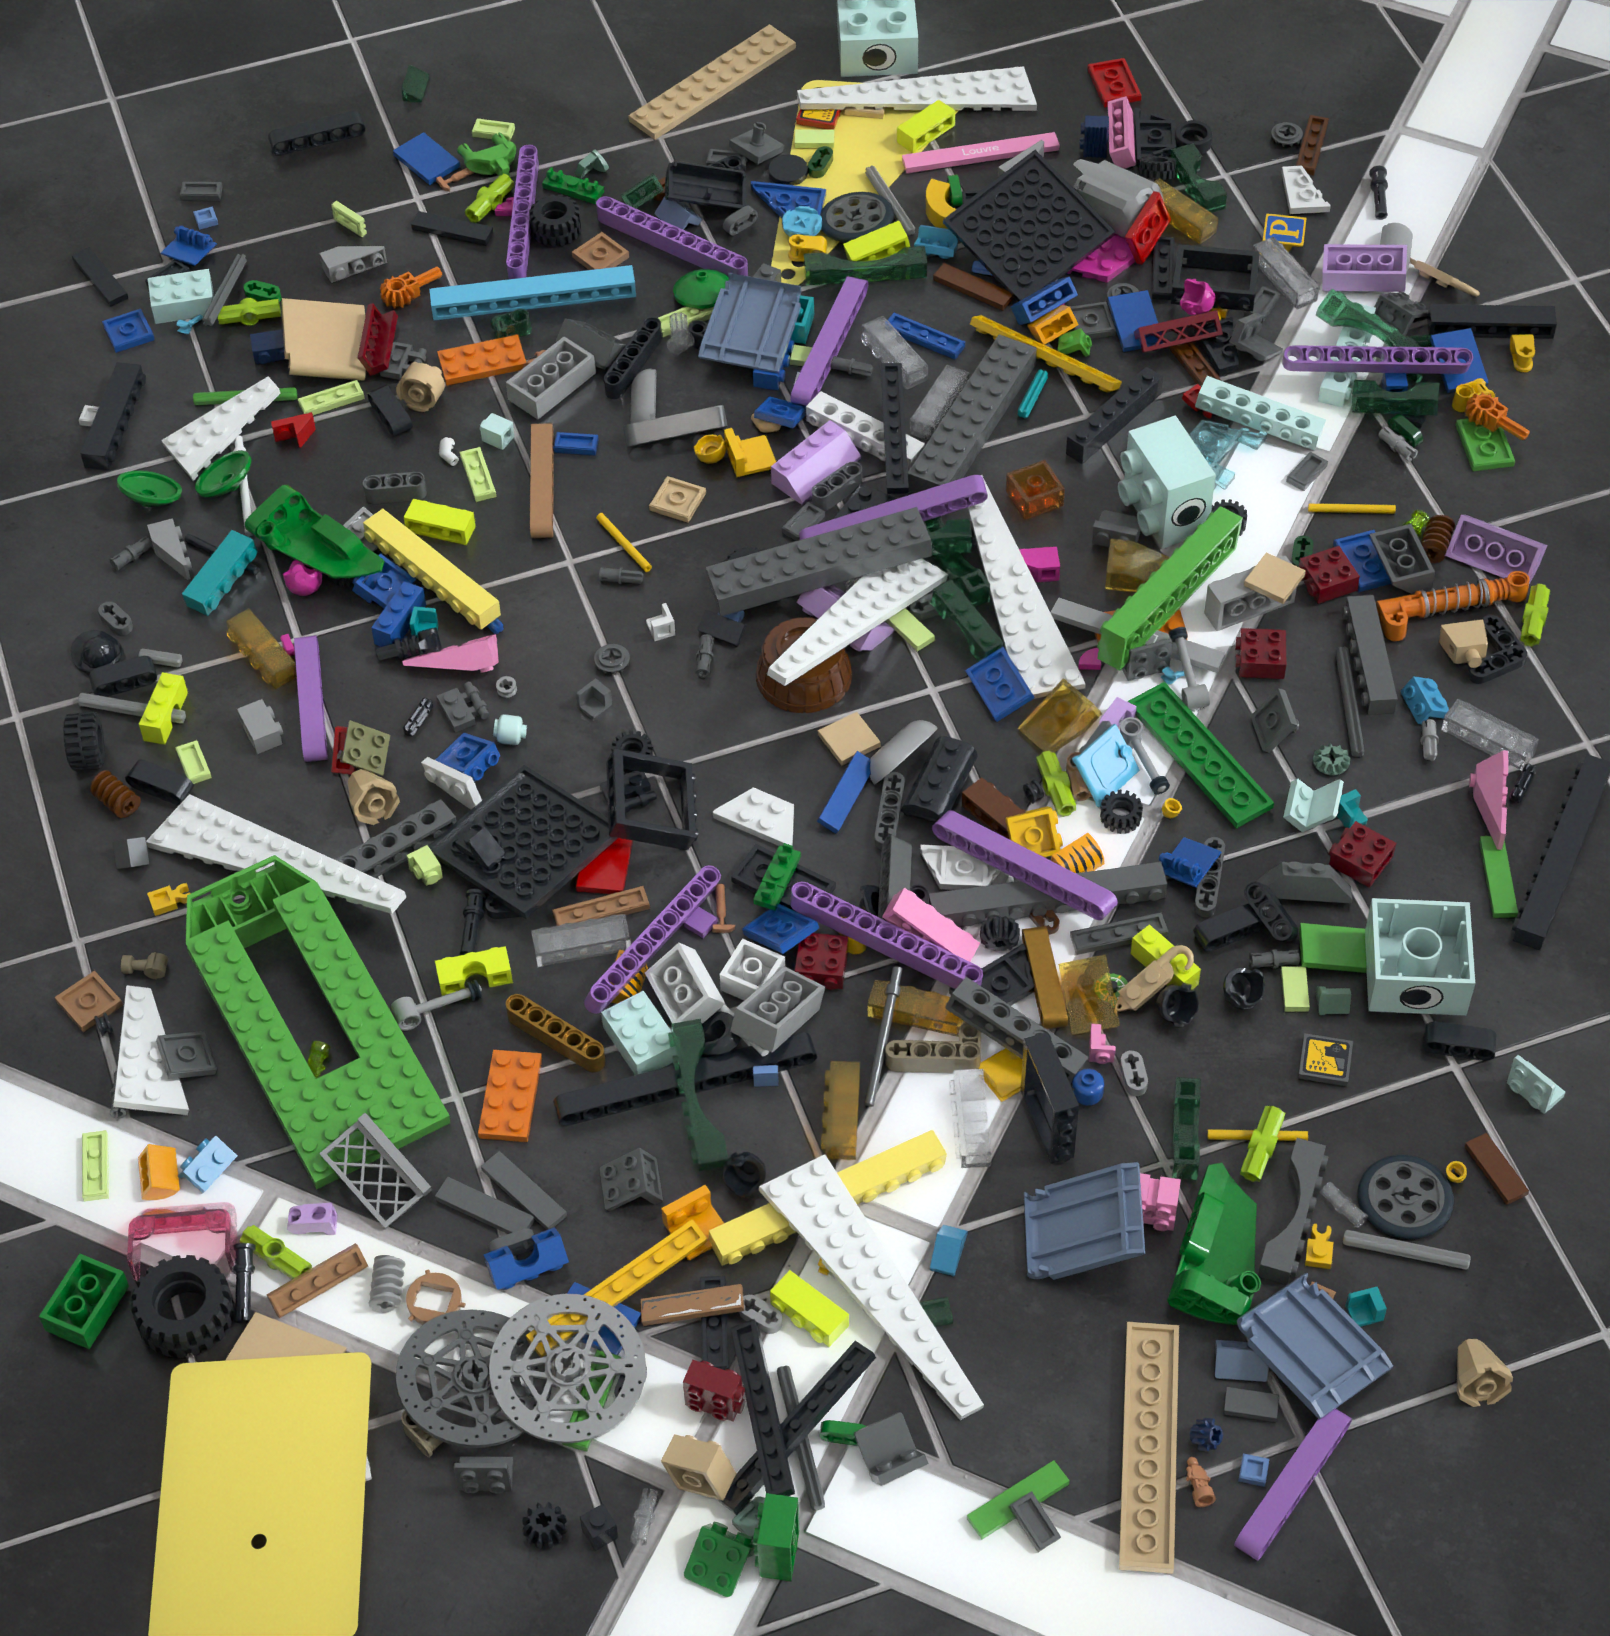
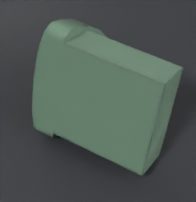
M594 149L578 163L575 175L581 179L593 168L597 171L606 172L609 166L599 152Z
M1325 986L1316 987L1319 1015L1349 1014L1351 1002L1350 988L1326 989Z
M761 1496L755 1497L747 1507L732 1519V1525L741 1533L752 1537V1540L754 1530L758 1528L759 1519H757L759 1503H764L765 1498Z

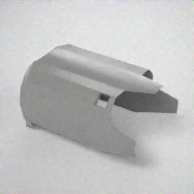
M1080 159L1073 164L1083 173L1082 176L1077 178L1073 188L1115 230V234L1125 238V235L1153 191L1160 192L1163 199V194L1158 184L1106 160L1097 164ZM1081 182L1086 183L1083 191L1078 189Z

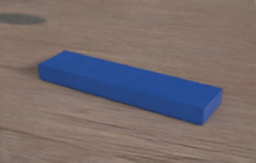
M893 313L884 324V331L952 359H956L965 348V341L896 313Z
M856 751L817 820L818 823L835 834L841 828L871 773L870 759L859 751Z

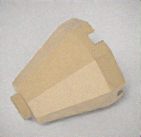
M362 769L353 772L348 779L350 803L358 821L375 825L379 823L377 819L384 816L386 820L392 816L400 803L393 783Z
M1467 1339L1458 1346L1457 1393L1460 1400L1473 1407L1480 1406L1478 1401L1487 1400V1405L1495 1404L1511 1392L1510 1382H1513V1376L1510 1369L1483 1342L1478 1339Z

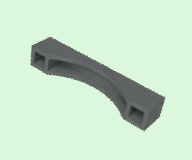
M1296 1138L1288 1171L1297 1191L1298 1208L1287 1228L1277 1237L1266 1243L1258 1277L1288 1285L1290 1276H1296L1299 1262L1295 1261L1296 1254L1302 1255L1305 1240H1301L1302 1233H1308L1311 1219H1308L1307 1215L1308 1212H1314L1317 1198L1313 1197V1193L1320 1190L1323 1177L1319 1176L1320 1170L1325 1171L1329 1156L1324 1155L1326 1145Z

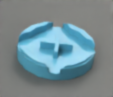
M806 206L795 207V210H788L783 215L782 228L790 237L795 234L815 236L822 228V217L813 208Z

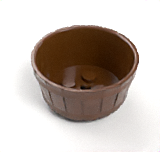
M794 618L778 624L769 632L762 645V653L758 659L756 669L758 689L768 702L785 711L814 713L827 709L844 697L851 684L852 670L845 648L836 652L786 686L767 675L768 668L817 621L813 618Z

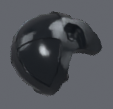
M1245 968L1231 970L1225 976L1223 983L1225 999L1235 1008L1249 1009L1254 1007L1262 1000L1265 991V978L1262 972L1258 969L1251 971Z
M1182 983L1181 986L1169 985L1157 997L1156 1003L1160 1014L1165 1020L1174 1022V1026L1184 1027V1024L1188 1025L1199 1010L1198 996L1196 990L1191 989V984Z
M735 1152L731 1154L723 1167V1181L734 1194L742 1198L753 1196V1191L758 1189L766 1178L765 1164L758 1156L750 1152L738 1154Z

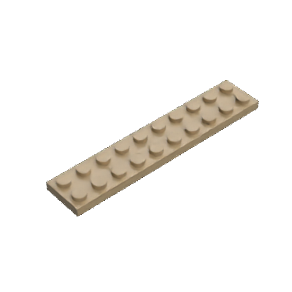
M769 24L629 115V122L656 140L794 50L796 42Z
M1127 1322L1119 1570L1171 1574L1174 1572L1179 1325Z

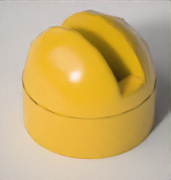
M1174 798L1166 799L1162 805V814L1169 819L1178 816L1182 810L1180 802Z
M1459 1161L1449 1163L1446 1168L1447 1178L1453 1183L1462 1182L1467 1175L1466 1166ZM1454 1169L1460 1177L1455 1176L1451 1170Z

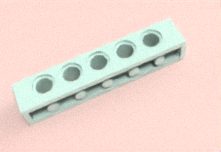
M1352 302L1336 346H1368L1365 344L1371 341L1373 334L1371 328L1375 329L1378 317L1375 316L1376 308ZM1331 357V360L1339 361L1337 357ZM1352 357V360L1356 362L1361 361L1357 357ZM1326 372L1320 387L1318 402L1343 408L1345 400H1349L1351 397L1352 388L1350 386L1355 385L1357 373Z
M1209 376L1206 377L1199 391L1195 407L1311 450H1315L1327 420Z

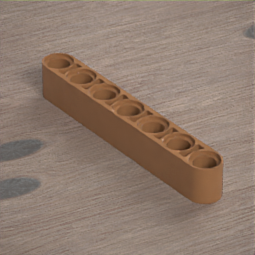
M553 423L531 424V539L553 538Z

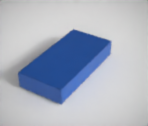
M556 432L553 446L554 453L596 455L599 438L598 435Z

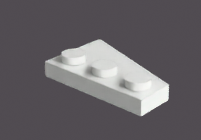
M1302 166L1282 167L1281 173L1290 214L1330 212V204L1323 200L1322 193L1313 186L1312 179Z
M429 757L421 762L425 770L424 775L430 782L439 786L470 810L482 801L472 777Z

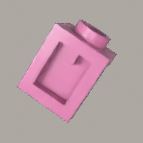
M1091 1024L1089 1062H1097L1099 1064L1113 1063L1116 1047L1105 1045L1106 1035L1101 1034V1024Z

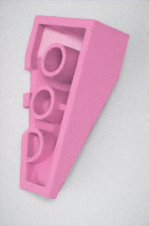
M496 634L467 641L462 646L453 645L441 649L439 652L435 651L410 657L402 662L404 666L470 671L480 669L481 673L493 670V666L499 663Z
M1505 750L1476 764L1475 773H1471L1469 778V787H1473V798L1498 850H1502L1506 835L1507 808L1505 805L1508 787L1505 786L1506 776H1508V751Z

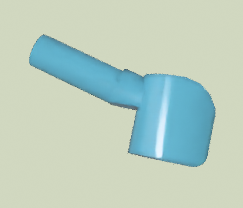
M200 314L188 322L178 320L177 326H180L177 332L189 334L192 326L200 321L203 316Z
M1165 667L1162 670L1164 675L1161 678L1167 684H1172L1177 678L1185 676L1183 670L1174 672L1170 667Z

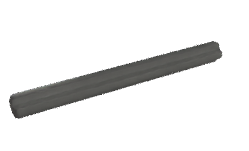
M237 254L202 318L205 326H212L247 262L244 254Z
M1345 646L1338 647L1336 649V660L1351 754L1353 757H1362L1365 750L1349 652Z
M785 1365L777 1368V1376L788 1416L799 1404V1399L791 1368ZM807 1436L796 1448L811 1509L817 1511L825 1508V1500Z

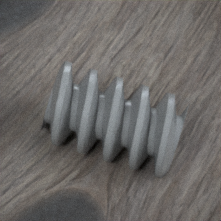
M390 1255L374 1257L372 1282L370 1285L371 1291L369 1293L370 1300L368 1302L372 1310L386 1313L393 1311L394 1306L401 1304L402 1300L399 1296L403 1293L400 1287L404 1284L402 1279L405 1275L403 1268L406 1266L404 1260Z

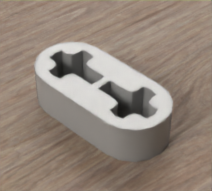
M1127 1051L1122 1054L1120 1061L1125 1089L1130 1095L1141 1096L1146 1092L1148 1086V1077L1143 1058L1136 1051ZM1128 1060H1132L1135 1063V1069H1131ZM1133 1078H1137L1138 1084H1141L1139 1087H1136L1135 1083H1133Z
M755 1295L743 1296L744 1311L739 1312L741 1318L745 1321L755 1319L759 1329L768 1334H774L781 1330L783 1326L781 1311ZM752 1304L754 1305L755 1310L750 1309L746 1311L745 1306L750 1307ZM767 1318H776V1323L770 1322V1324H767Z

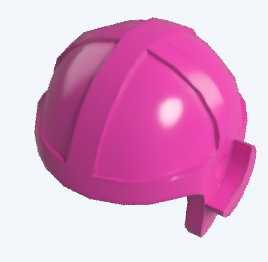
M1186 279L1184 281L1185 292L1180 300L1182 310L1189 315L1209 312L1215 303V293L1212 288L1204 281L1198 282L1196 279Z
M294 560L289 570L283 573L286 587L292 593L306 596L314 593L320 587L322 573L313 568L309 569L303 563Z

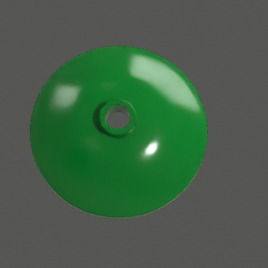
M712 269L691 271L680 277L674 284V298L678 303L686 307L696 309L712 308L715 306L720 289H725V282L729 281V277L720 271Z
M244 450L230 452L214 461L199 476L195 485L197 493L202 497H216L235 491L243 482L250 469L251 456Z
M128 471L122 473L117 478V487L121 493L145 507L171 504L181 497V486L175 480L159 473Z

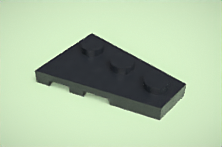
M1233 317L1220 320L1223 335L1199 340L1219 375L1236 371L1239 367L1236 345L1230 343L1234 331ZM1214 322L1203 326V329L1209 333L1216 332Z

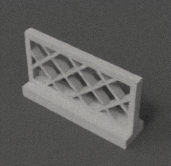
M366 1113L360 1116L356 1123L319 1153L385 1229L423 1196L425 1197L432 1191L431 1186ZM357 1129L364 1135L363 1146L349 1145L350 1135ZM346 1139V1145H339ZM367 1140H368L373 1146H367ZM335 1148L345 1149L344 1162H333L328 1154ZM348 1150H363L362 1163H347ZM366 1150H377L381 1154L380 1164H365ZM383 1158L389 1165H383ZM338 1166H344V1171L342 1172ZM347 1166L362 1167L361 1181H350L346 1177ZM365 1167L380 1168L378 1182L364 1181ZM383 1168L396 1171V1183L382 1182ZM400 1177L404 1180L406 1184L399 1183ZM354 1185H360V1191ZM363 1185L378 1186L377 1200L366 1199L363 1196ZM381 1186L396 1187L395 1201L380 1200ZM399 1187L411 1188L416 1194L409 1201H398ZM370 1203H377L376 1210ZM380 1204H395L394 1214L385 1221L379 1214ZM398 1205H404L397 1211Z

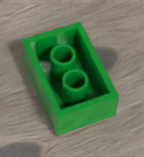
M79 1254L39 1316L45 1331L90 1349L129 1287L124 1271Z
M766 1493L764 1503H759L757 1515L759 1524L758 1528L754 1530L755 1567H759V1577L792 1582L800 1533L798 1497Z

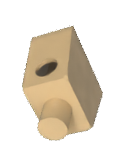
M1483 619L1441 625L1439 642L1454 663H1468L1471 668L1481 665V659L1486 657L1488 646Z

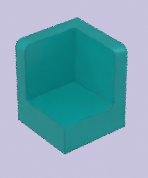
M413 608L410 620L412 635L415 634L418 637L417 632L434 627L438 630L439 625L435 608Z
M1356 789L1340 797L1337 817L1345 828H1351L1355 821L1362 825L1368 821L1359 808L1361 795Z
M1378 1287L1348 1294L1345 1305L1349 1316L1360 1327L1384 1321L1387 1310Z

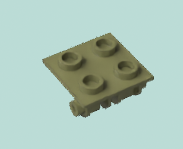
M349 720L344 750L338 752L337 759H340L341 763H347L355 768L358 767L359 769L383 776L390 735Z

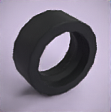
M1188 120L1180 123L1175 131L1176 149L1187 156H1201L1207 153L1212 143L1213 133L1211 128L1206 123L1197 120ZM1197 135L1202 137L1203 140L1194 142L1188 141L1183 137Z

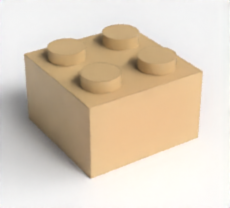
M674 1434L661 1459V1463L678 1489L722 1501L737 1474L730 1460L723 1452L721 1445L710 1440L708 1442L700 1441L691 1435H685L684 1437Z

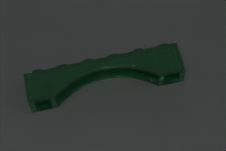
M925 246L904 247L893 255L872 261L843 260L824 252L804 254L806 286L844 283L848 276L867 280L868 282L927 278Z
M1331 289L1317 308L1315 316L1332 327L1344 326L1366 331L1376 336L1388 347H1421L1416 344L1413 338L1405 337L1399 333L1396 327L1382 322L1379 316L1370 314L1364 310L1361 304L1353 303L1340 291ZM1396 358L1398 362H1403L1402 359ZM1415 358L1417 362H1424L1421 358ZM1406 373L1408 377L1419 384L1427 374Z
M941 516L923 521L931 539L932 555L943 571L948 574V578L968 607L972 609L989 602L990 583L980 569L970 565L960 554L952 542Z
M701 1019L673 1023L672 1032L668 1033L670 1047H675L676 1055L672 1056L674 1070H679L681 1077L677 1079L679 1094L684 1093L685 1102H681L683 1116H688L690 1125L686 1126L688 1140H693L694 1149H690L693 1164H698L699 1171L723 1167L728 1159L724 1135L705 1117L699 1106L694 1087L695 1071L699 1059L705 1050V1038Z

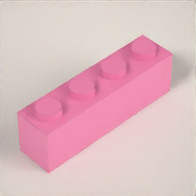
M1126 96L1108 101L1109 153L1113 163L1123 169L1136 165L1134 114Z
M903 888L893 896L882 916L889 923L970 962L980 944L970 933L963 931L952 920L945 918L933 906L926 904L915 893L906 888Z

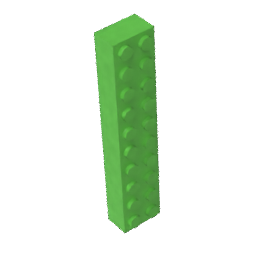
M1221 506L1214 513L1211 512L1206 521L1198 525L1195 533L1192 536H1188L1180 548L1177 547L1168 560L1163 561L1159 570L1152 572L1148 581L1145 584H1141L1137 592L1127 598L1122 608L1116 609L1112 618L1102 624L1100 628V633H1102L1101 639L1097 645L1099 649L1097 659L1120 671L1128 663L1129 650L1144 646L1157 630H1160L1236 550L1243 517Z

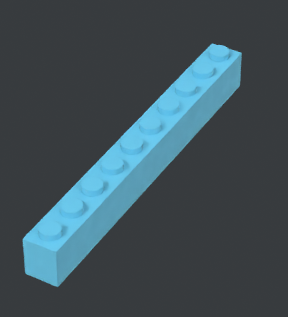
M632 265L429 289L433 321L636 297Z

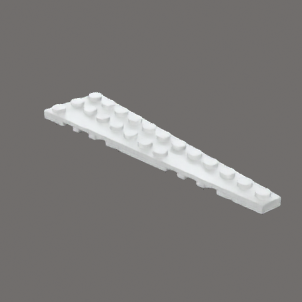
M984 480L988 494L987 500L967 507L1005 650L1034 695V699L1084 689L1085 682Z
M919 559L863 575L768 668L767 675L786 686L946 582L948 574L926 560Z
M190 794L146 841L148 848L170 854L174 852L180 853L185 858L193 859L194 857L202 859L204 863L211 865L213 863L220 864L225 869L241 871L276 855L318 882L326 896L346 898L347 902L362 904L365 907L391 914L406 898L405 892L401 889ZM274 862L255 870V872L257 873L274 865Z
M824 1154L759 1186L760 1193L778 1213H781L786 1218L789 1226L800 1234L810 1250L813 1249L822 1259L824 1266L834 1274L838 1282L874 1323L887 1333L889 1340L901 1349L910 1364H914L923 1374L924 1380L936 1390L938 1396L953 1413L962 1420L981 1410L984 1405L826 1155Z

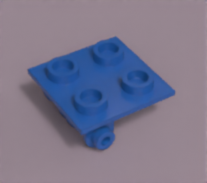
M177 226L174 229V234L177 237L160 254L195 266L217 243L212 242L213 239L208 234H203L193 229L189 230L184 226Z
M1183 837L1172 854L1168 852L1160 854L1159 862L1162 864L1165 876L1197 887L1222 852Z

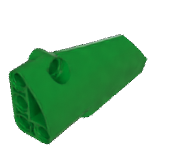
M289 485L279 487L245 521V529L264 542L268 549L277 550L332 578H353L382 572L383 558L365 547L353 532L327 514L322 516L314 511L304 496Z
M1223 1163L1208 1165L1180 1246L1179 1254L1182 1257L1167 1302L1175 1309L1204 1320L1238 1325L1237 1319L1250 1310L1253 1295L1261 1287L1260 1278L1255 1273L1257 1204L1237 1185Z

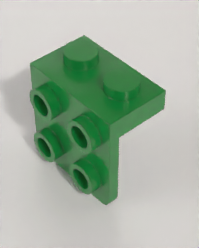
M714 1521L713 1524L709 1523L701 1527L686 1565L684 1577L720 1595L730 1597L734 1594L747 1558L754 1555L755 1545L751 1542L752 1537L740 1532L737 1535L727 1531L728 1527Z

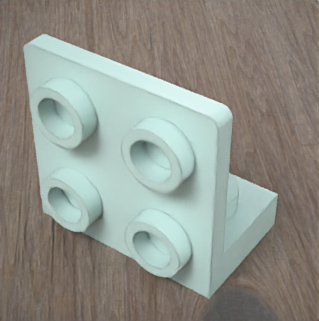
M1299 779L1291 781L1283 818L1301 832L1333 820L1338 814L1344 782L1338 779L1313 791Z
M1517 1055L1514 1058L1507 1084L1514 1092L1527 1099L1532 1107L1539 1109L1545 1114L1564 1097L1565 1091L1521 1056Z

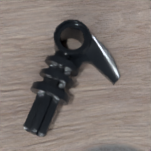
M437 628L417 632L418 637L415 634L411 635L412 639H408V636L403 637L404 641H401L400 638H394L395 643L375 649L377 659L381 661L399 656V659L402 660L407 653L408 656H413L412 652H416L417 655L420 654V650H422L423 654L441 650L442 646Z

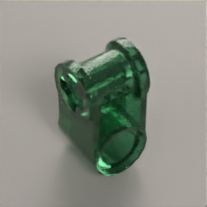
M517 309L503 315H497L490 321L492 329L496 332V339L518 335V337L527 336L532 331L529 312L525 309Z

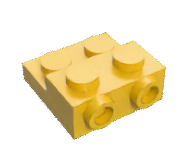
M1047 806L1025 811L1026 813L1005 818L1011 841L1043 857L1052 856L1061 850L1060 847H1063L1061 834L1057 833L1055 825L1058 824L1057 813L1051 807Z

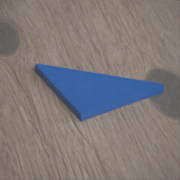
M751 181V189L781 218H783L786 211L795 210V207L799 206L813 208L818 211V215H820L823 209L826 189Z

